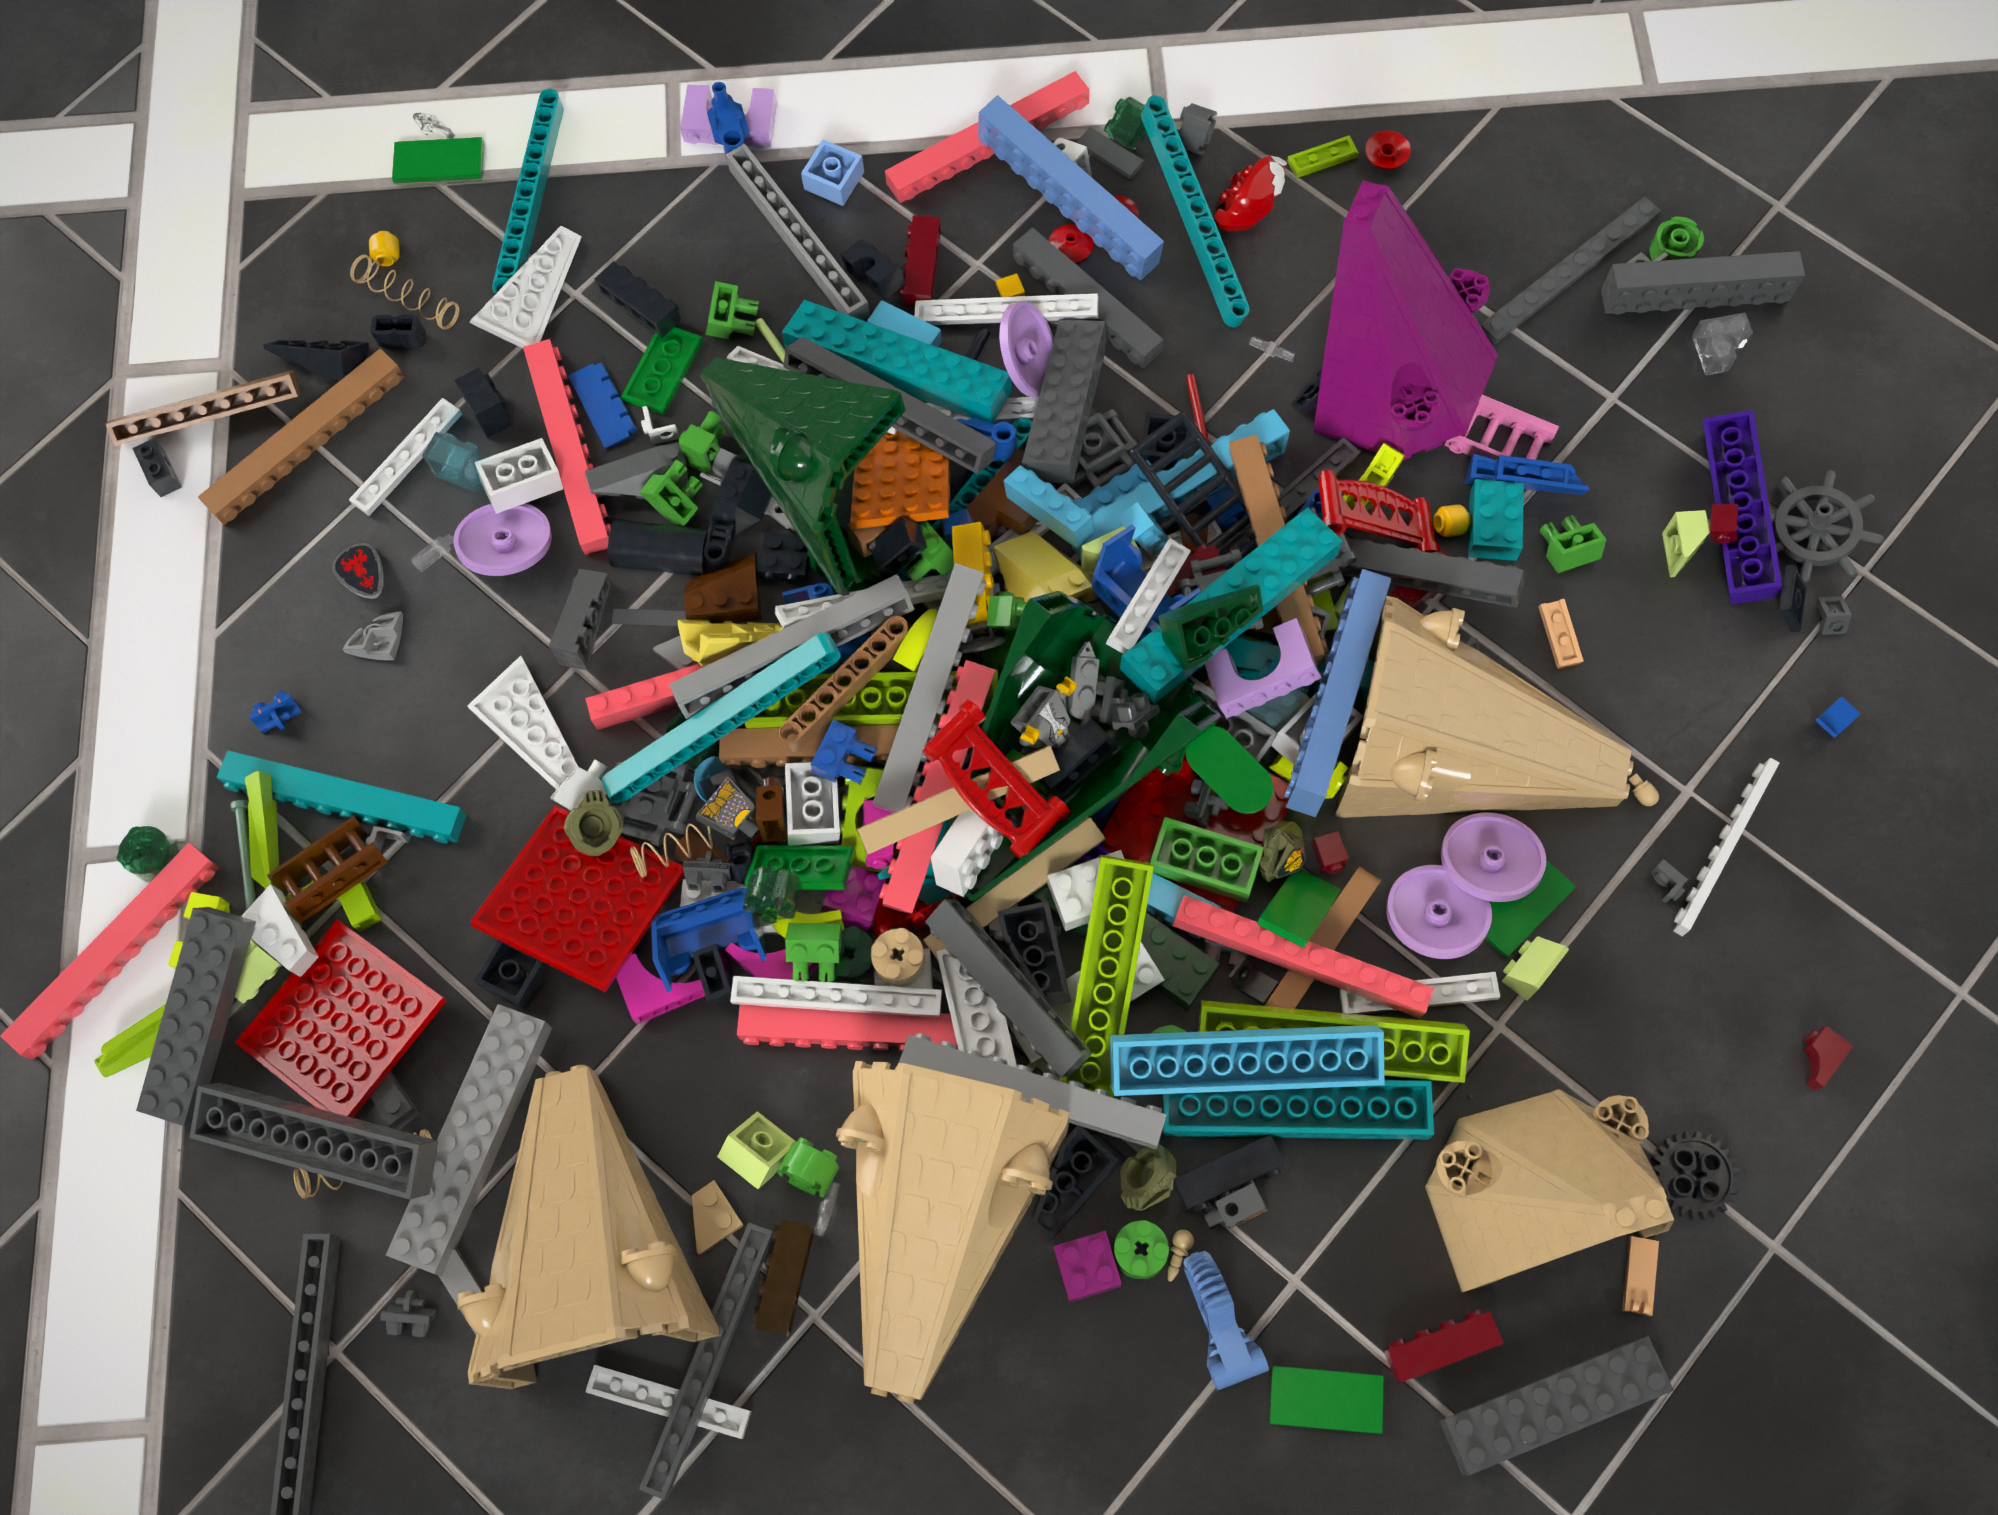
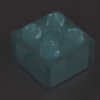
M435 432L422 454L435 477L477 493L482 483L474 462L484 459L479 452V448L471 442H461L451 434L446 433L443 435Z
M1268 658L1253 680H1259L1268 676L1276 669L1278 664ZM1308 685L1290 691L1287 695L1278 696L1261 706L1250 708L1246 712L1278 733L1306 696L1310 687Z

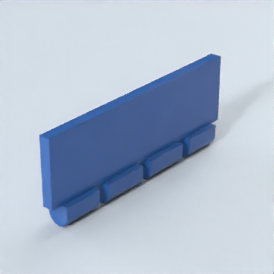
M592 363L569 375L568 377L604 448L608 450L631 438L630 435L636 432L637 428L631 416L628 415L629 412L621 397H619L612 379H609L610 375L604 364L598 363L593 365Z

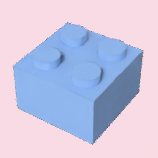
M822 140L801 173L804 190L844 206L864 174L863 159L857 153Z

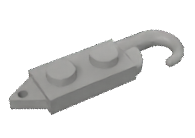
M1090 642L1083 644L1076 657H1072L1070 679L1077 683V687L1068 696L1067 708L1072 716L1081 719V726L1092 718V707L1095 705L1099 659H1096ZM1068 727L1063 732L1066 740L1071 737Z

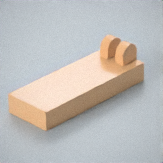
M1565 599L1538 606L1557 669L1582 663L1583 657Z
M1635 1236L1629 1237L1622 1311L1649 1317L1653 1315L1659 1241Z

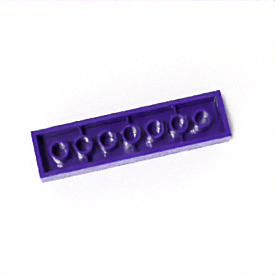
M1748 410L1703 418L1715 504H1738L1737 541L1721 544L1730 605L1779 598L1782 594V582L1754 411Z

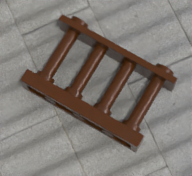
M354 816L267 875L277 889L282 892L286 889L288 890L292 898L286 901L285 904L300 923L313 916L388 863L373 842L366 846L361 838L367 833ZM353 845L357 853L344 861L339 853ZM331 859L336 867L323 876L318 867ZM309 874L314 883L300 891L296 883Z

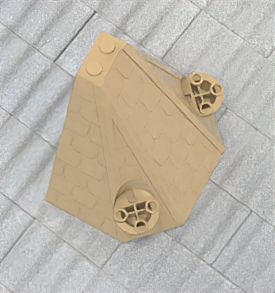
M1386 596L1368 658L1376 660L1360 738L1366 740H1359L1354 760L1339 793L1335 816L1348 818L1618 806L1621 801L1627 799L1630 790V784H1626L1627 776L1631 775L1633 769V761H1630L1632 750L1485 654L1460 642L1458 630L1459 626L1463 623L1465 611L1452 608L1451 611H1439L1424 616L1398 598Z
M856 1061L853 1069L854 1111L848 1116L842 1128L837 1129L836 1137H838V1141L841 1142L842 1146L856 1149L864 1385L872 1388V1394L887 1397L888 1392L898 1394L897 1400L913 1404L914 1399L921 1400L941 1363L958 1336L961 1327L974 1307L977 1298L994 1271L997 1262L1030 1206L1035 1194L1045 1195L1046 1190L1052 1189L1053 1182L1050 1180L1049 1169L1058 1155L1061 1144L1067 1138L1069 1112L1062 1109L1049 1108L1050 1104L1036 1098H1031L1030 1103H1027L1026 1098L1021 1096L1022 1093L1014 1089L927 1068L898 1063L895 1070L889 1069L890 1064L887 1062H873V1065H869L863 1061Z
M576 1065L571 1067L568 1072L554 1071L545 1074V1078L536 1079L492 1263L490 1285L486 1286L485 1292L475 1294V1291H466L457 1294L458 1310H462L466 1321L477 1333L468 1368L469 1384L513 1389L537 1383L534 1363L623 1340L635 1339L638 1337V1330H640L641 1335H665L690 1342L720 1336L719 1327L687 1264V1260L596 1071L586 1065Z
M1559 1089L1457 1120L1448 1142L1438 1155L1436 1166L1425 1188L1462 1292L1491 1284L1507 1276L1638 1231L1641 1238H1647L1669 1231L1674 1218L1666 1200L1667 1196L1641 1145H1639L1649 1135L1648 1117L1634 1097L1611 1096L1601 1101L1596 1108H1593Z

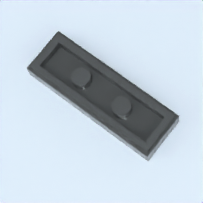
M1089 127L1077 141L1078 144L1087 147L1088 154L1129 180L1143 166V159L1092 127Z

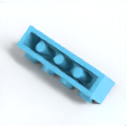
M1020 465L1004 480L1008 499L1078 549L1094 533L1091 514L1086 509H1080L1068 496H1062L1050 483H1044L1032 470H1026Z

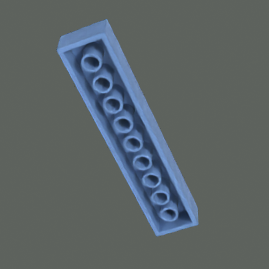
M999 95L979 111L978 138L984 146H989L1000 160H1005L1017 175H1022L1030 187L1040 191L1047 202L1057 206L1064 217L1070 218L1075 222L1081 232H1086L1092 237L1094 243L1098 247H1103L1114 261H1119L1131 276H1136L1141 281L1159 264L1164 241Z
M1362 569L1359 578H1353L1345 598L1344 609L1338 621V628L1331 643L1332 648L1326 659V667L1318 685V693L1312 704V712L1305 727L1306 732L1298 749L1299 754L1291 772L1292 777L1284 794V797L1288 798L1286 808L1316 817L1326 797L1391 582L1389 577Z

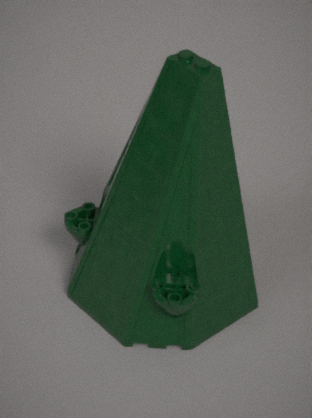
M716 357L700 373L712 398L713 407L807 547L808 557L811 558L812 570L821 576H826L834 590L843 596L849 595L853 591L870 588L892 577V574L877 569L872 554L866 558L861 556L849 541L846 524L850 523L854 469L906 411L901 393L892 389ZM937 519L926 521L932 526Z
M1061 591L1036 596L1028 600L982 727V731L1004 756L1012 749L1021 754L1034 749L1020 744L1019 739L1022 733L1011 724V721L1038 685L1056 690V686L1059 683H1063L1066 676L1070 678L1072 657H1076L1085 642H1090L1096 659H1099L1097 681L1107 680V676L1126 681V690L1129 691L1127 700H1131V696L1135 693H1143L1120 670L1123 653L1106 644L1118 623L1115 619L1106 614L1103 616L1097 613L1093 615V607L1079 600L1077 603H1074L1068 598L1067 594ZM1187 677L1155 703V705H1159L1160 712L1148 720L1149 733L1143 739L1130 736L1127 727L1114 730L1113 726L1099 722L1098 719L1092 717L1117 745L1118 749L1065 797L1060 799L1070 809L1071 815L1064 822L1060 821L1026 856L1023 855L1021 858H1018L1010 850L1009 847L1012 843L1009 838L1003 835L1000 847L994 849L990 855L987 867L981 869L977 875L974 887L968 889L963 898L971 901L981 898L1155 768H1158L1165 775H1169L1171 772L1178 773L1183 767L1182 760L1185 755L1186 746L1214 726L1221 717L1218 711L1208 707L1210 701L1201 691L1198 690L1195 694L1193 691L1194 681ZM1096 693L1095 704L1102 705L1103 696ZM1066 696V708L1068 703V696ZM1067 708V714L1070 718V724L1067 727L1069 734L1072 736L1080 729L1081 719L1072 716ZM991 767L973 770L970 773V778L973 779L989 772ZM1040 779V781L1048 787L1047 794L1043 793L1038 789V791L1044 796L1043 799L1047 802L1052 796L1058 797L1050 789V787L1042 779ZM995 803V806H996L998 809L1002 808V807H1000L998 804ZM958 815L950 818L945 835L954 823V821L956 820V818L958 817Z

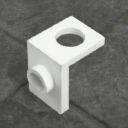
M642 407L645 420H641L644 434H649L653 445L680 438L675 424L654 429L648 407ZM664 432H672L668 436H660Z

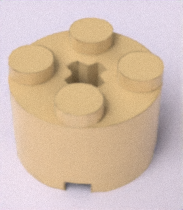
M904 928L886 931L872 945V963L876 974L884 983L905 987L913 984L921 977L925 966V954L920 940L910 931ZM899 954L903 960L899 962L894 956Z

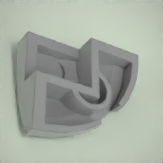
M402 612L388 613L373 619V624L368 625L364 630L363 628L358 629L349 638L343 647V651L362 658L394 660L402 634Z

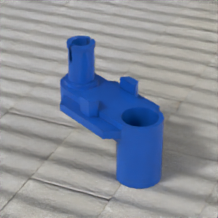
M715 82L712 85L714 93L711 101L712 107L707 112L714 141L723 145L726 157L727 153L745 143L744 140L750 133L742 104L734 102L732 96L727 93L726 85L723 82Z
M974 417L969 420L957 419L962 424L997 442L993 461L998 459L1009 460L1017 451L1016 432L1012 424L1000 422L994 425Z

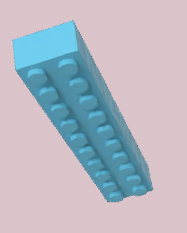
M1272 409L1267 413H1260L1249 424L1240 425L1230 435L1221 436L1211 447L1237 482L1238 479L1230 456L1229 442L1257 434L1259 443L1264 442L1267 456L1264 459L1267 464L1285 453L1290 430L1275 410ZM1199 449L1194 456L1189 459L1180 460L1175 467L1168 471H1161L1157 474V477L1165 485L1205 454ZM1209 463L1172 491L1170 495L1179 505L1219 474L1212 464ZM1143 482L1131 493L1120 495L1114 503L1107 507L1102 506L1091 515L1094 533L1082 545L1124 526L1118 516L1136 502L1158 523L1168 517L1171 512L1150 482ZM1225 482L1207 495L1208 498L1227 488ZM1072 546V549L1081 560V546L1078 549Z
M1376 1025L1110 1035L1111 1089L1114 1096L1384 1085V1032Z

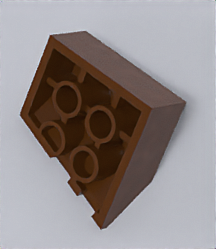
M755 552L687 581L684 591L686 619L709 620L710 623H724V621H732L733 623L762 619L759 576L757 573V553Z

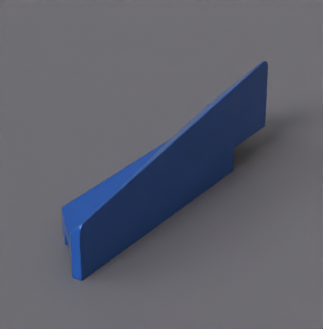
M1473 454L1465 477V484L1472 485L1475 479L1524 483V490L1584 495L1589 491V486L1582 483L1575 474L1576 470L1570 464L1499 455L1497 460Z

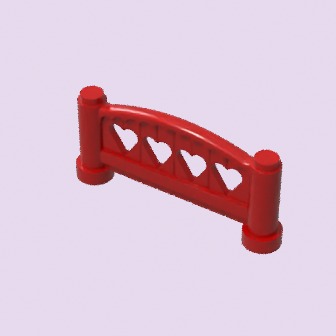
M1324 470L1319 473L1318 484L1323 515L1322 521L1336 535L1345 532L1347 526L1415 545V548L1422 552H1440L1439 544L1435 542L1430 504L1426 498L1420 497L1412 501L1398 492L1378 484L1359 480H1337L1332 470ZM1341 492L1346 496H1353L1355 503L1352 509L1347 505ZM1360 498L1364 501L1370 500L1373 503L1374 508L1370 515ZM1379 503L1384 507L1387 505L1392 509V515L1389 520L1380 508ZM1398 509L1402 512L1407 511L1410 514L1411 519L1408 525L1402 519Z
M967 699L959 706L960 711L924 746L925 748L922 750V753L931 762L935 760L941 762L948 779L963 801L985 823L1002 835L1010 838L1012 841V845L1009 847L1010 850L1018 858H1021L1023 855L1026 856L1060 821L1064 822L1071 815V811L1058 797L1052 796L1046 802L978 727L985 719V715L975 703ZM973 748L969 768L962 770L960 762H955L952 755L957 750ZM991 767L987 786L981 790L978 788L977 782L971 780L970 773L973 770ZM1008 786L1004 806L998 809L995 806V801L989 800L987 796L988 791ZM1025 805L1021 825L1015 828L1012 825V820H1008L1005 817V811L1009 808Z

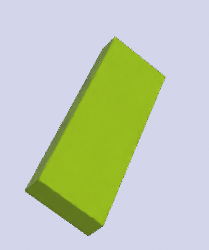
M1349 135L1290 155L1287 162L1295 177L1299 178L1358 158L1359 152Z

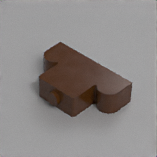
M1020 448L966 508L973 522H981L984 530L989 531L990 538L998 533L999 524L1018 535H1023L1029 532L1036 523H1040V521L1006 496L1004 480L1020 465L1023 467L1022 460L1025 451Z

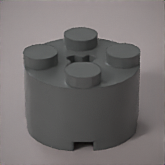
M1194 103L1183 107L1180 115V120L1183 122L1181 128L1177 129L1186 151L1201 156L1204 155L1205 150H1202L1204 144L1209 145L1216 124V120L1212 118L1218 114L1217 111Z

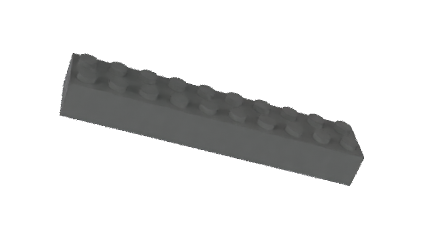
M224 1083L198 1086L189 1137L409 1200L430 1195L439 1142L438 1140Z

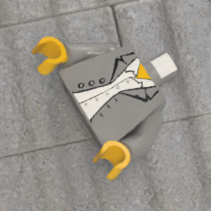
M1066 676L1063 683H1059L1056 686V690L1037 686L1011 721V724L1022 733L1019 739L1022 746L1031 748L1051 746L1059 748L1066 741L1062 734L1070 724L1066 708V696H1070L1077 687L1075 681Z

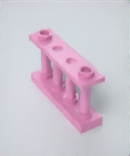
M1482 395L1466 435L1447 440L1445 446L1449 447L1454 453H1464L1471 457L1473 454L1497 460L1499 455L1511 456L1520 435L1526 434L1534 438L1526 459L1536 460L1543 443L1551 445L1559 426ZM1481 415L1488 418L1490 423L1480 443H1477L1466 437L1476 417ZM1501 424L1512 429L1502 453L1489 448L1492 438Z

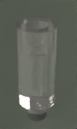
M450 533L444 538L441 536L437 537L412 557L410 562L422 573L451 550L449 545L453 543L454 538Z

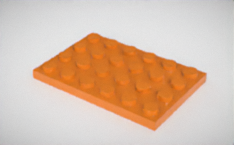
M897 431L895 434L887 432L854 469L850 520L852 529L893 525L901 518L913 522L949 518L950 459L900 431Z

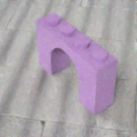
M687 84L680 126L684 142L719 145L714 141L707 115L712 106V95L709 85ZM752 88L750 108L745 115L750 133L744 140L746 146L771 147L777 109L775 89Z
M1297 618L1273 628L1280 646L1281 659L1276 669L1262 679L1245 680L1239 677L1234 660L1227 649L1219 651L1205 663L1218 706L1226 718L1240 715L1243 711L1255 706H1261L1271 699L1287 695L1292 690L1310 685L1314 681L1321 679L1305 632Z

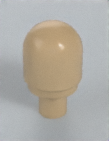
M1637 773L1629 778V781L1635 787L1632 791L1642 805L1653 806L1658 802L1659 793L1651 782L1649 783L1648 780L1643 782Z

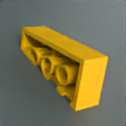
M981 522L952 526L954 564L957 563L984 572L983 580L987 581L983 595H977L975 604L979 605L975 619L969 618L967 628H970L969 625L987 621L989 596H993L994 584L990 570L992 558L990 552H988V545H991L989 531L984 530ZM978 629L976 634L973 635L989 633V631L985 632L983 629Z

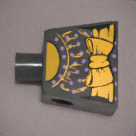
M728 776L696 815V820L729 838H733L739 829L752 838L759 829L758 824L749 818L755 810V805Z

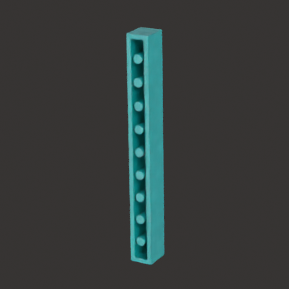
M228 750L216 777L224 784L223 787L230 791L238 792L239 789L247 791L245 777L256 771H262L271 775L272 800L278 803H284L286 800L293 802V805L299 808L307 809L310 806L316 808L318 812L327 815L335 812L347 820L354 816L355 818L363 819V822L368 825L377 826L379 823L386 825V828L399 832H401V829L410 831L409 833L416 837L424 838L425 835L432 836L435 841L445 844L448 841L457 843L467 816L457 806Z

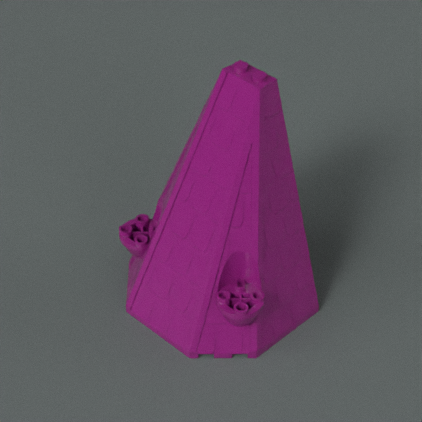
M1363 180L1344 220L1313 433L1338 441L1344 437L1352 445L1378 453L1383 443H1386L1404 454L1405 457L1402 460L1404 461L1411 458L1414 453L1422 450L1427 452L1442 446L1444 441L1466 435L1480 398L1498 360V353L1473 312L1482 308L1488 300L1490 293L1488 277L1478 272L1461 268L1454 269L1447 276L1444 266L1390 187Z

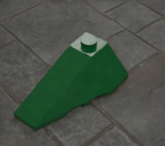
M1258 585L1250 586L1181 606L1158 616L1163 641L1184 670H1188L1210 659L1213 656L1212 652L1220 645H1225L1230 640L1229 637L1237 629H1243L1263 611L1260 588Z

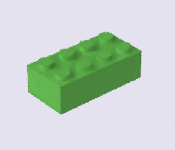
M1165 817L1150 863L1154 866L1153 873L1158 876L1247 903L1264 847Z

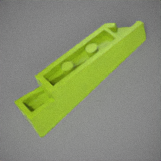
M256 771L245 777L249 798L251 877L266 889L270 884L276 887L267 875L279 867L277 803L275 800H272L271 775L262 771Z
M166 1004L103 1044L101 1047L103 1055L94 1059V1063L103 1077L107 1078L151 1057Z

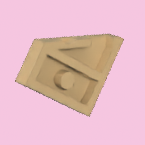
M715 1180L692 1195L696 1248L701 1256L744 1225Z

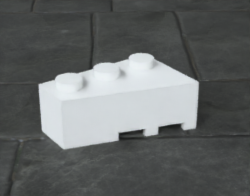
M270 884L241 917L256 921L251 938L285 968L301 977L316 961L318 955L306 933L301 929L296 917L285 904L286 897L283 892Z

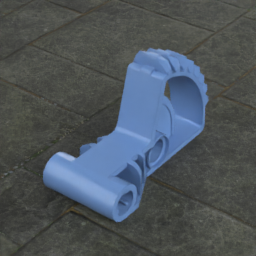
M1206 1251L1190 1254L1191 1256L1184 1259V1271L1209 1333L1207 1367L1217 1391L1269 1371L1262 1349L1258 1347L1251 1337L1244 1333V1329L1238 1327L1235 1320L1233 1300L1211 1255Z

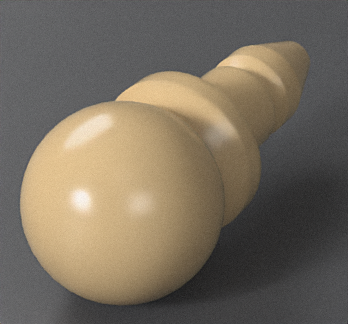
M1181 1229L1173 1235L1172 1243L1174 1246L1170 1248V1251H1173L1174 1254L1168 1267V1281H1173L1183 1260L1182 1256L1188 1257L1187 1251L1193 1246L1194 1238L1188 1230Z

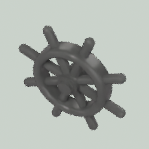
M1832 470L1826 473L1823 486H1809L1799 490L1796 489L1788 477H1782L1779 482L1789 496L1783 500L1777 512L1770 511L1771 521L1774 522V536L1777 541L1775 543L1776 552L1783 551L1793 560L1803 564L1800 575L1804 583L1810 580L1813 566H1826L1837 562L1848 576H1855L1857 570L1847 556L1855 549L1859 540L1881 544L1884 541V537L1881 534L1863 531V518L1860 509L1875 501L1874 495L1868 494L1853 501L1845 493L1833 488L1836 473ZM1819 500L1816 511L1813 512L1806 501ZM1831 504L1837 506L1839 510L1833 512V506ZM1797 506L1805 518L1787 514L1792 508ZM1847 517L1850 528L1834 525L1833 523ZM1786 524L1803 529L1789 535ZM1831 534L1848 537V539L1839 546ZM1806 537L1809 538L1807 549L1796 544ZM1820 539L1829 551L1817 552Z

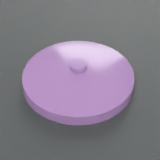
M1023 301L1008 306L1004 311L1000 323V347L1005 367L1015 386L1023 394L1029 397H1037L1040 395L1054 337L1049 324L1040 310L1033 304Z
M524 503L496 514L492 504H488L476 509L461 521L455 531L453 542L457 557L466 568L482 575L504 576L518 573L536 564L548 551L552 540V533L546 516L532 505Z
M1476 813L1458 820L1449 828L1441 848V861L1448 877L1464 892L1486 901L1508 902L1525 897L1539 885L1546 867V853L1537 835L1522 822L1497 813Z
M1425 865L1405 872L1395 881L1387 899L1386 914L1394 934L1408 948L1431 958L1452 959L1474 951L1486 938L1492 921L1490 901L1476 898L1461 890L1451 881L1442 865Z

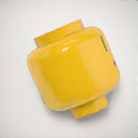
M379 231L372 235L369 239L370 258L373 261H378L380 266L393 265L400 257L398 238L388 231Z
M1457 504L1440 507L1433 517L1434 529L1442 537L1463 535L1471 523L1470 514L1462 505Z

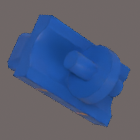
M282 690L274 695L273 702L267 705L260 702L252 706L253 712L249 714L250 720L258 727L262 734L276 726L283 731L286 729L285 721L302 713L300 707L289 693Z

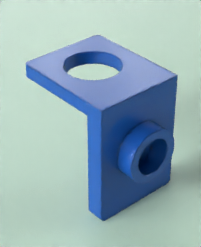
M1840 697L1815 721L1835 738L1860 713L1843 697Z

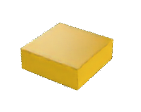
M1017 273L996 280V286L1001 297L1025 296V290Z

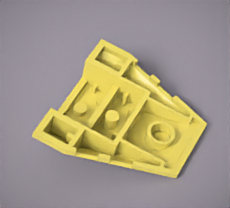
M1033 530L993 546L992 550L1000 574H1003L1006 592L1014 593V597L1024 598L1026 603L1030 598L1055 591H1061L1073 598L1080 596L1085 604L1099 598L1092 588L1093 575Z
M678 620L684 653L704 667L783 629L779 623L747 622V624H735L732 621L710 623L709 620Z

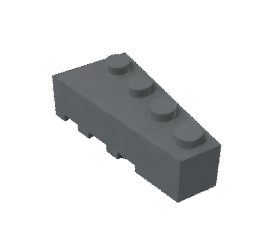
M579 569L577 576L573 578L571 591L548 646L560 666L588 670L612 586L607 573Z

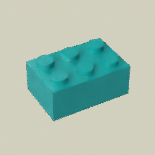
M1475 479L1469 496L1471 523L1468 533V557L1517 561L1523 549L1524 483Z

